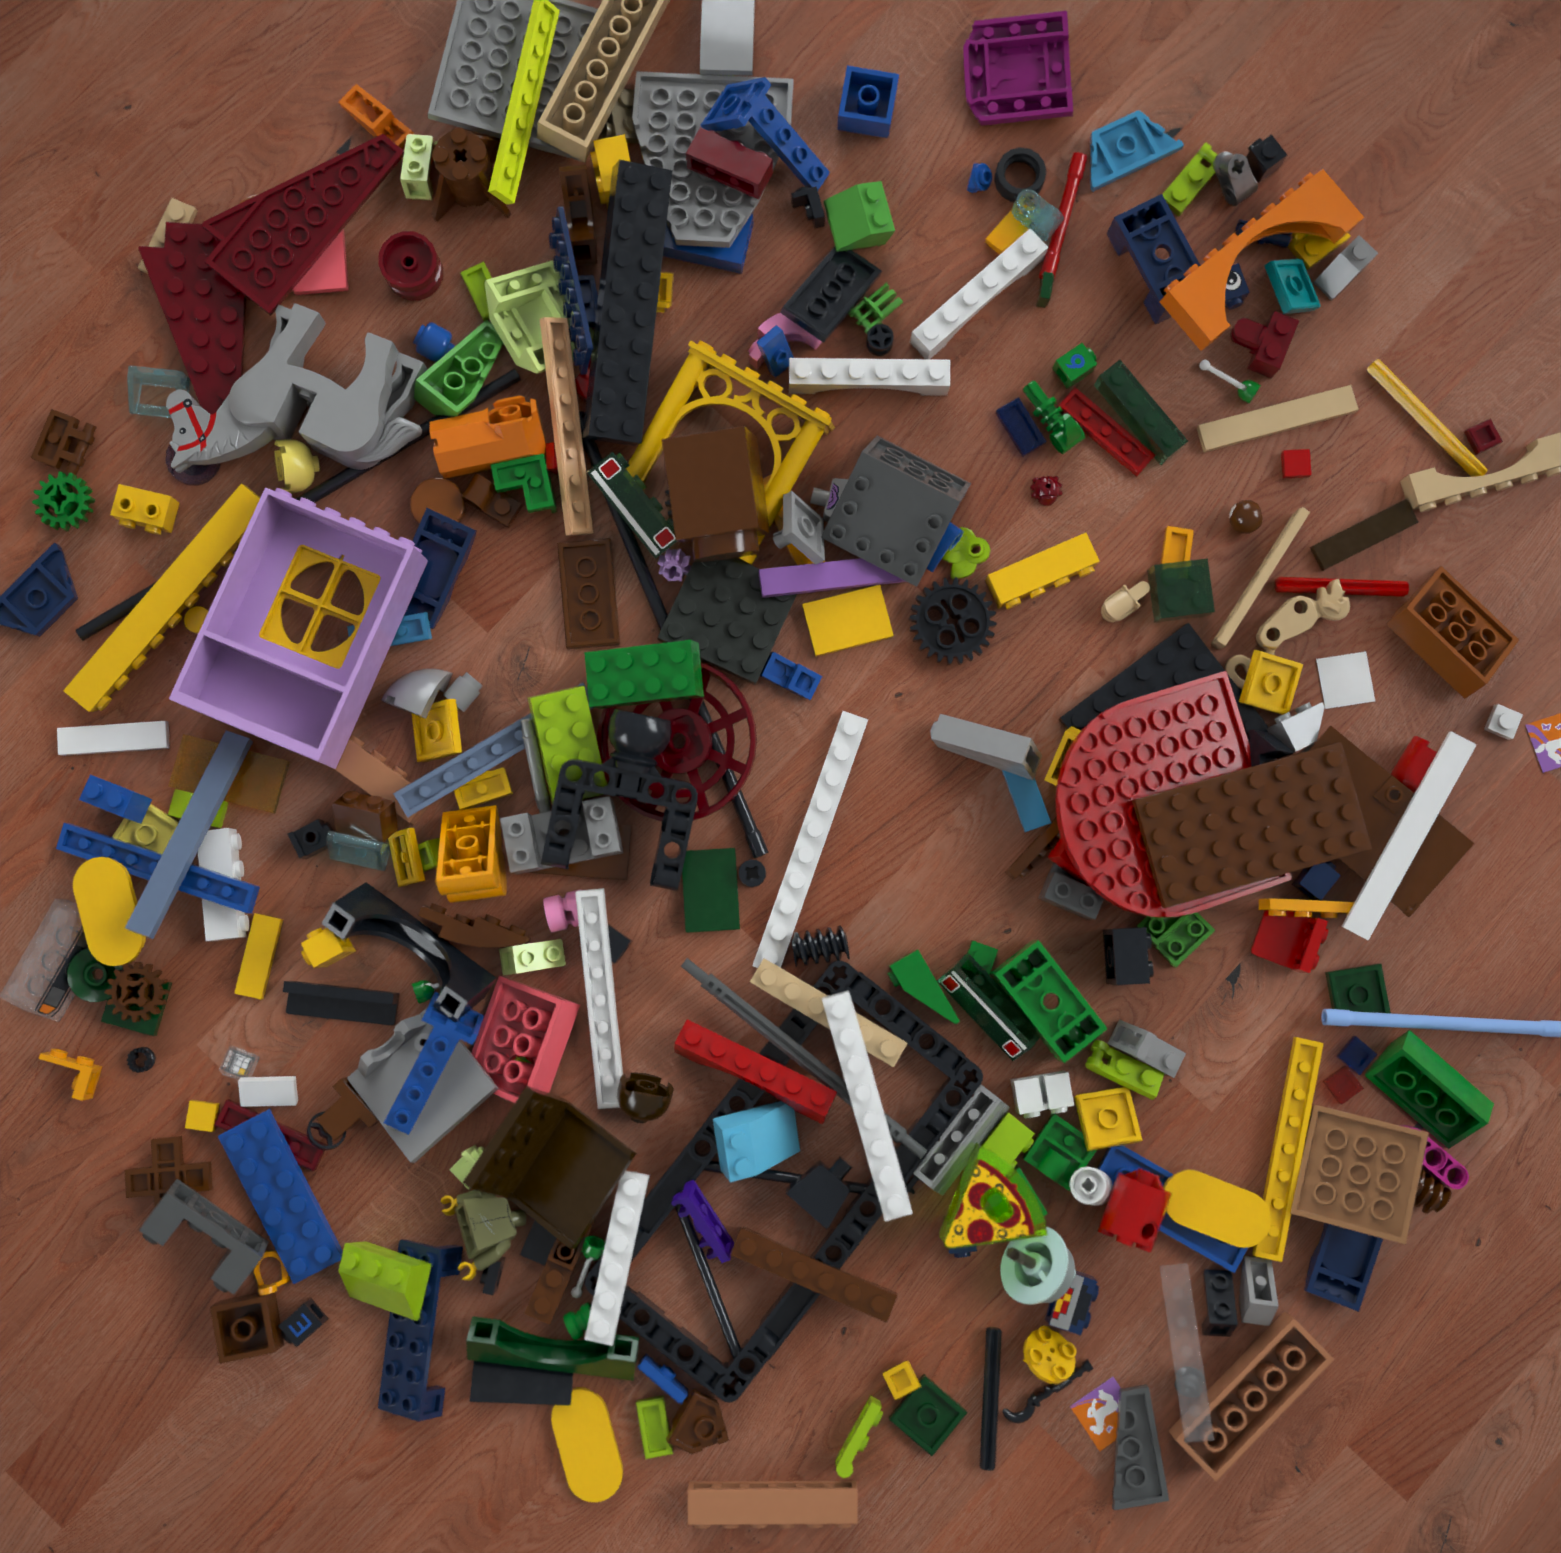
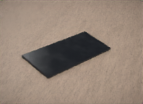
M474 1361L470 1402L571 1406L573 1373Z

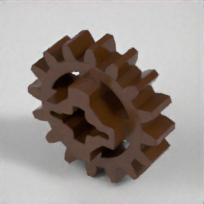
M135 962L134 967L131 963L123 965L124 971L121 969L114 971L117 978L108 979L107 981L113 985L112 989L105 990L106 994L112 995V999L106 1002L107 1005L115 1004L116 1006L112 1011L113 1014L122 1012V1020H129L132 1016V1022H140L141 1017L145 1021L151 1019V1013H161L158 1005L167 1004V1001L162 996L170 993V990L163 989V985L168 980H160L161 970L152 972L153 964H146L143 967L142 962ZM135 973H140L145 975V977L137 980L135 977H132L131 975ZM135 987H140V990L138 991L140 997H135V994L137 992ZM135 1004H138L139 1007H143L144 1009L138 1011L133 1010L130 1007L134 1006Z

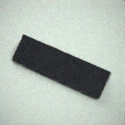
M284 981L283 992L288 993L287 1014L391 1026L396 1023L399 993Z

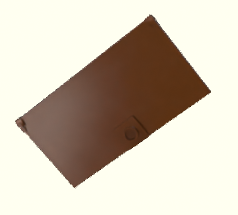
M1329 726L1308 751L1342 742L1372 849L1338 859L1367 881L1414 793L1336 729ZM1438 814L1390 902L1398 907L1407 917H1410L1475 843Z

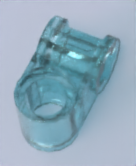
M1026 189L1020 192L1012 207V214L1015 219L1028 229L1031 228L1042 241H1047L1064 221L1062 213L1033 190Z

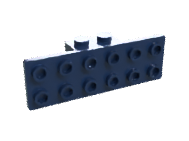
M561 206L557 207L556 217H552L553 233H549L550 249L555 250L554 269L555 272L560 274L558 287L560 295H564L565 298L563 312L564 317L569 318L570 342H574L575 349H573L574 365L579 366L580 375H586L593 350L589 328L595 327L598 292L594 275L578 276L564 207Z

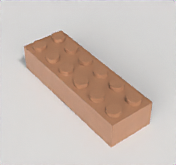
M1284 1311L1168 1431L1190 1456L1217 1481L1331 1364L1334 1358L1292 1316Z

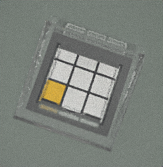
M230 1045L219 1071L222 1075L237 1080L240 1077H252L260 1057Z

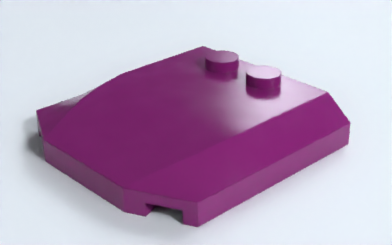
M1067 10L977 20L974 22L972 32L963 46L966 102L981 126L1073 116Z

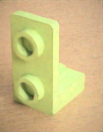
M408 134L406 137L400 180L405 197L408 199L432 200L433 188L429 177L433 151L432 144L434 142L432 136Z
M561 939L499 948L503 975L561 967L566 964Z
M474 1145L466 1149L461 1154L462 1157L449 1170L463 1183L485 1148L482 1146L478 1148Z

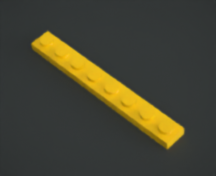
M1293 1037L1263 1194V1200L1271 1212V1227L1265 1239L1253 1246L1252 1255L1279 1262L1283 1260L1291 1218L1290 1212L1300 1171L1324 1043Z

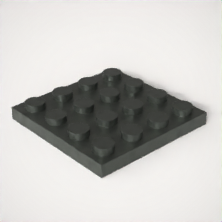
M737 558L706 562L694 561L657 640L663 643L683 640L698 642L700 660L755 685L797 594L762 598L758 574L759 568Z

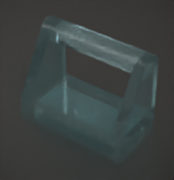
M129 365L127 374L129 412L131 414L171 418L165 406L139 404L142 385L175 388V390L182 389L189 393L190 378L182 371Z
M329 831L327 834L330 859L385 871L390 853L389 844Z

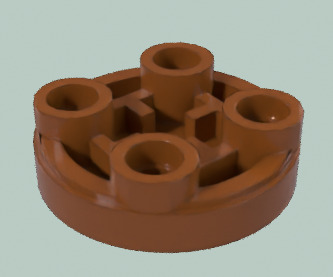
M431 478L423 481L415 488L410 500L411 513L418 524H420L426 508H430L460 522L465 515L466 507L464 499L461 498L462 493L453 482L444 478Z

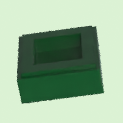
M1043 273L1036 307L1045 308L1048 305L1052 293L1053 273Z

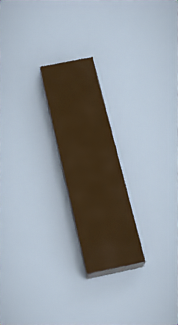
M1407 499L1313 545L1310 549L1321 570L1324 571L1416 525L1419 521Z

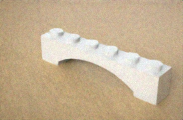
M1030 228L913 330L910 343L925 359H931L987 303L1017 279L1028 274L1044 260L1048 246Z
M789 358V394H815V392L836 389L879 388L920 393L921 395L947 396L950 388V360Z

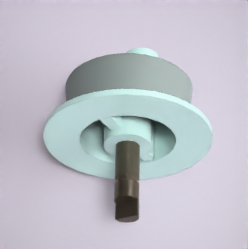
M1034 1226L1035 1234L1014 1237L1009 1242L1002 1257L1000 1271L1003 1286L1010 1297L1023 1304L1051 1303L1060 1299L1070 1288L1076 1274L1073 1256L1063 1239L1056 1231L1046 1226Z

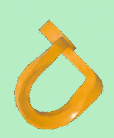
M265 1251L263 1257L254 1268L259 1296L277 1291L278 1286L291 1280L277 1251ZM266 1257H274L281 1264L282 1279L270 1285L264 1284L260 1273L261 1261Z

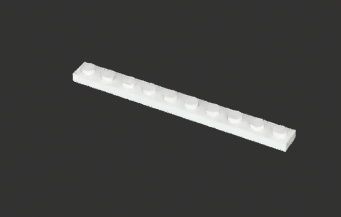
M845 711L841 714L752 965L753 967L758 968L763 958L781 968L868 719Z

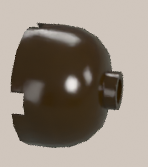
M634 1072L631 1073L630 1078H625L624 1074L619 1081L617 1100L621 1110L631 1117L632 1121L642 1124L647 1121H653L665 1114L672 1100L674 1088L669 1082L667 1087L661 1084V1078L655 1075Z

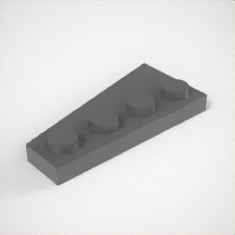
M1145 1384L1119 1389L1112 1508L1113 1510H1120L1169 1501L1149 1386Z

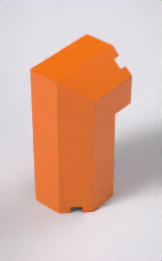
M514 396L497 400L493 403L494 409L490 412L487 407L483 411L431 421L430 437L431 439H436L434 440L435 447H433L439 472L443 475V478L491 469L490 464L538 454H544L546 458L547 441L536 400L530 398L529 403L525 401L523 396Z

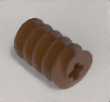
M1421 1169L1414 1206L1419 1207L1424 1203L1423 1213L1428 1214L1432 1210L1439 1212L1448 1204L1452 1194L1451 1190L1448 1187H1443L1440 1181L1434 1180L1432 1175L1429 1173L1425 1174V1170Z

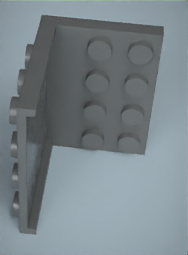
M877 435L861 452L821 538L917 587L971 483Z

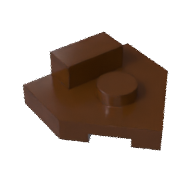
M693 1389L690 1396L685 1398L671 1421L673 1427L666 1438L667 1443L690 1454L700 1452L703 1448L716 1443L722 1444L729 1441L718 1401Z

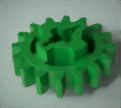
M59 471L58 478L49 474V482H39L43 488L41 490H34V493L39 498L33 500L32 504L39 507L35 514L42 517L41 522L46 525L50 524V527L55 530L61 527L65 531H69L70 525L77 529L80 528L78 522L80 520L88 522L85 514L94 512L89 507V504L94 503L95 499L88 496L93 490L85 486L87 483L82 478L77 479V476L71 472L67 476L62 471ZM70 485L74 486L79 494H75L73 492V489L70 488ZM49 509H53L57 517H54Z

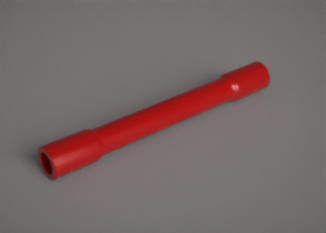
M1080 152L1072 154L1063 196L1048 250L1039 274L1040 279L1044 272L1053 273L1054 279L1056 276L1060 252L1079 183L1082 180L1088 159L1087 155Z

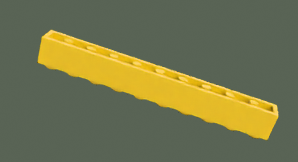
M240 484L63 690L67 695L88 712H95L98 709L102 711L108 706L112 700L109 696L114 690L117 689L119 691L129 681L127 675L133 668L135 670L139 669L147 660L145 654L151 648L156 649L165 638L163 636L164 632L169 627L171 629L174 628L181 621L182 616L180 614L186 607L191 608L198 601L200 590L204 586L208 588L216 580L218 575L215 573L221 566L226 567L230 564L235 555L233 552L239 546L260 500L256 493L246 485Z

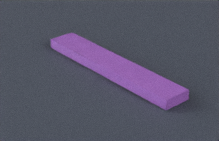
M862 558L759 569L758 571L762 598L906 582Z

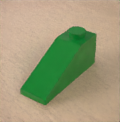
M918 949L888 965L891 971L887 975L895 988L900 986L903 991L954 1024L960 1022Z

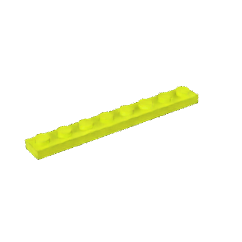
M548 0L533 1L488 192L507 205L515 203L560 12Z

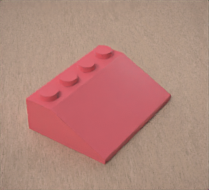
M503 976L498 977L471 1052L499 1088L493 1094L515 1103L526 1085L547 1093L550 1092L580 1004ZM515 1054L533 1059L534 1065L522 1061H510V1058Z

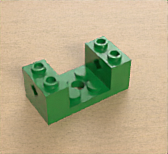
M1031 940L990 973L1004 993L1013 998L1042 1036L1040 1039L1057 1061L1067 1062L1108 1029L1039 940ZM1048 993H1053L1058 998V1004L1054 1009H1047L1043 1004V998Z

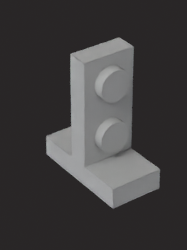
M1120 1019L1107 1043L1173 1078L1186 1055L1185 1052L1162 1041L1153 1033Z

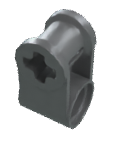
M1221 152L1216 156L1213 168L1221 185L1223 196L1230 205H1238L1258 190L1257 181L1244 155Z

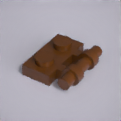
M51 409L31 458L59 470L63 460L68 461L69 464L65 472L77 475L79 468L84 466L86 461L84 456L89 445H93L95 440L93 435L97 427L86 423L83 431H79L77 427L80 421L77 418ZM74 438L79 441L72 454L67 451Z

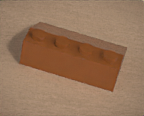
M1442 566L1436 569L1386 623L1394 633L1404 640L1414 652L1426 661L1464 699L1489 682L1519 641L1512 632Z

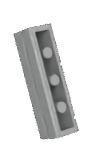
M980 1085L974 1092V1097L968 1100L942 1134L940 1141L936 1142L913 1174L943 1196L1010 1107L984 1086Z

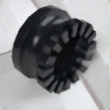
M141 1047L130 1051L126 1061H128L127 1066L129 1065L130 1070L140 1073L150 1070L154 1066L156 1058L151 1049ZM139 1052L147 1056V1060L144 1061V1067H139L136 1064L135 1060L139 1058Z

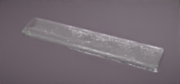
M1188 1263L1160 1266L1185 1442L1214 1440Z

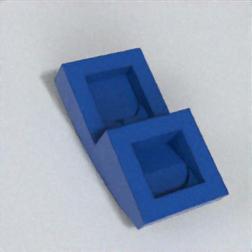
M770 652L760 674L764 679L807 700H811L822 678L821 675L801 664H796L775 652Z

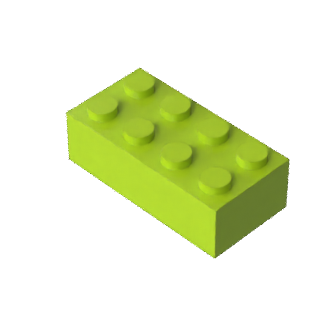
M576 686L527 697L552 804L560 768L565 761L580 759L602 764L584 686ZM572 765L566 770V777L572 781L578 780L582 775L581 768L576 765ZM604 771L597 772L593 777L594 783L598 786L606 785ZM585 790L582 800L604 794Z

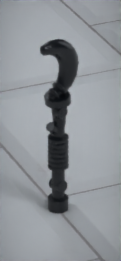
M1088 1359L1082 1362V1366L1074 1369V1372L1066 1381L1059 1384H1051V1386H1044V1392H1038L1036 1396L1034 1393L1031 1394V1397L1027 1400V1406L1022 1411L1011 1412L1004 1408L1002 1410L1004 1417L1012 1423L1026 1422L1032 1417L1035 1407L1041 1406L1039 1402L1048 1398L1054 1392H1060L1072 1384V1380L1081 1377L1084 1372H1090L1094 1368Z

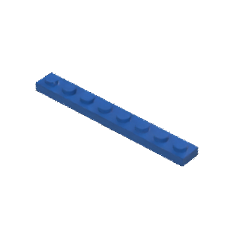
M63 823L56 847L60 851L87 860L96 857L112 858L124 865L129 874L146 880H150L162 856L161 853L71 823ZM191 864L178 890L244 913H252L260 886Z

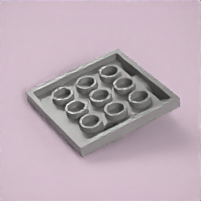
M426 1009L419 1015L404 1019L395 1026L393 1036L382 1046L366 1051L360 1057L358 1069L347 1077L348 1081L411 1163L419 1160L499 1089L459 1039L410 1134L407 1135L384 1124L395 1099L423 1048L421 1045L422 1041L428 1039L434 1027L422 1021Z

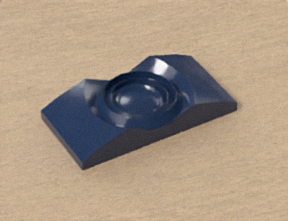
M426 508L412 542L415 543V547L422 550L421 554L428 562L404 616L427 612L430 628L434 629L450 601L455 582L468 560L477 530L430 508Z
M1324 1223L1319 1243L1310 1259L1304 1291L1359 1312L1383 1238Z

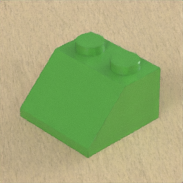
M882 181L857 184L823 202L837 252L885 245L895 232Z

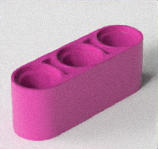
M1400 1125V1126H1404V1127H1408V1128H1412V1129L1419 1130V1129L1414 1128V1127H1411V1126ZM1428 1137L1422 1169L1432 1175L1435 1180L1440 1181L1444 1186L1452 1189H1461L1466 1186L1469 1181V1174L1466 1168ZM1432 1150L1434 1158L1430 1163H1427L1425 1159L1426 1154ZM1454 1168L1455 1177L1452 1181H1449L1447 1174L1450 1169Z

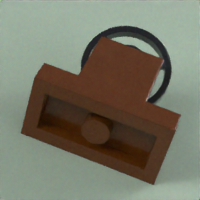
M347 1077L340 1079L332 1086L341 1098L328 1110L314 1115L307 1125L308 1140L314 1147L320 1150L337 1148L344 1141L347 1129L359 1118L369 1128L379 1122L348 1081ZM318 1118L317 1121L319 1123H314L313 1121ZM311 1128L318 1130L319 1135L326 1139L327 1146L321 1145L313 1139ZM342 1135L341 1140L337 1144L333 1145L332 1138L334 1140H337Z

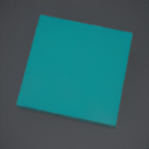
M1302 259L1275 260L1264 265L1283 314L1311 312L1321 307Z

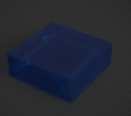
M1352 1036L1336 1057L1357 1075H1361L1376 1057L1377 1053L1357 1036Z

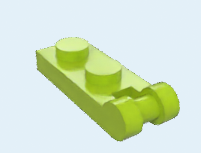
M1207 142L1162 194L1170 210L1177 216L1182 214L1215 174L1213 163L1217 154L1211 150L1212 146ZM1203 159L1211 163L1209 168L1201 164Z
M1101 1040L1093 1042L1091 1047L1092 1056L1088 1057L1085 1064L1088 1070L1151 1100L1157 1097L1165 1073L1109 1047L1107 1043ZM1102 1058L1108 1059L1107 1065L1103 1063Z
M872 1395L869 1396L836 1457V1471L842 1478H848L852 1475L853 1459L858 1451L863 1452L869 1441L867 1434L871 1426L876 1427L883 1415L880 1400Z

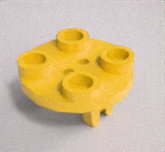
M1041 1326L1029 1334L1024 1342L1023 1361L1027 1363L1030 1370L1039 1379L1050 1384H1059L1066 1381L1074 1372L1075 1356L1077 1353L1075 1346L1068 1342L1060 1333L1050 1329L1048 1326Z

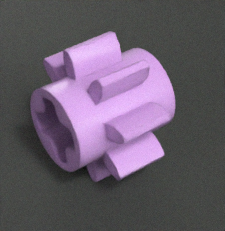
M668 548L665 556H659L657 564L660 565L658 573L663 574L669 582L677 580L681 582L683 575H687L691 568L689 565L690 556H686L680 548L673 550Z

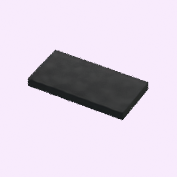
M834 247L785 303L780 313L825 343L877 281L882 270L853 250L837 252L836 247Z

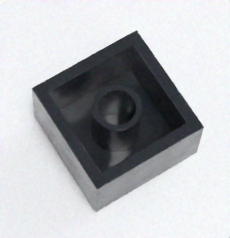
M1146 927L1103 929L1106 984H1150V978L1154 974L1153 963L1148 961V950H1151L1152 940L1150 933L1146 931Z

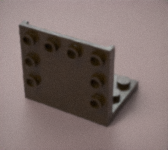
M526 1085L463 1183L473 1190L507 1197L568 1248L575 1249L637 1153L568 1100Z

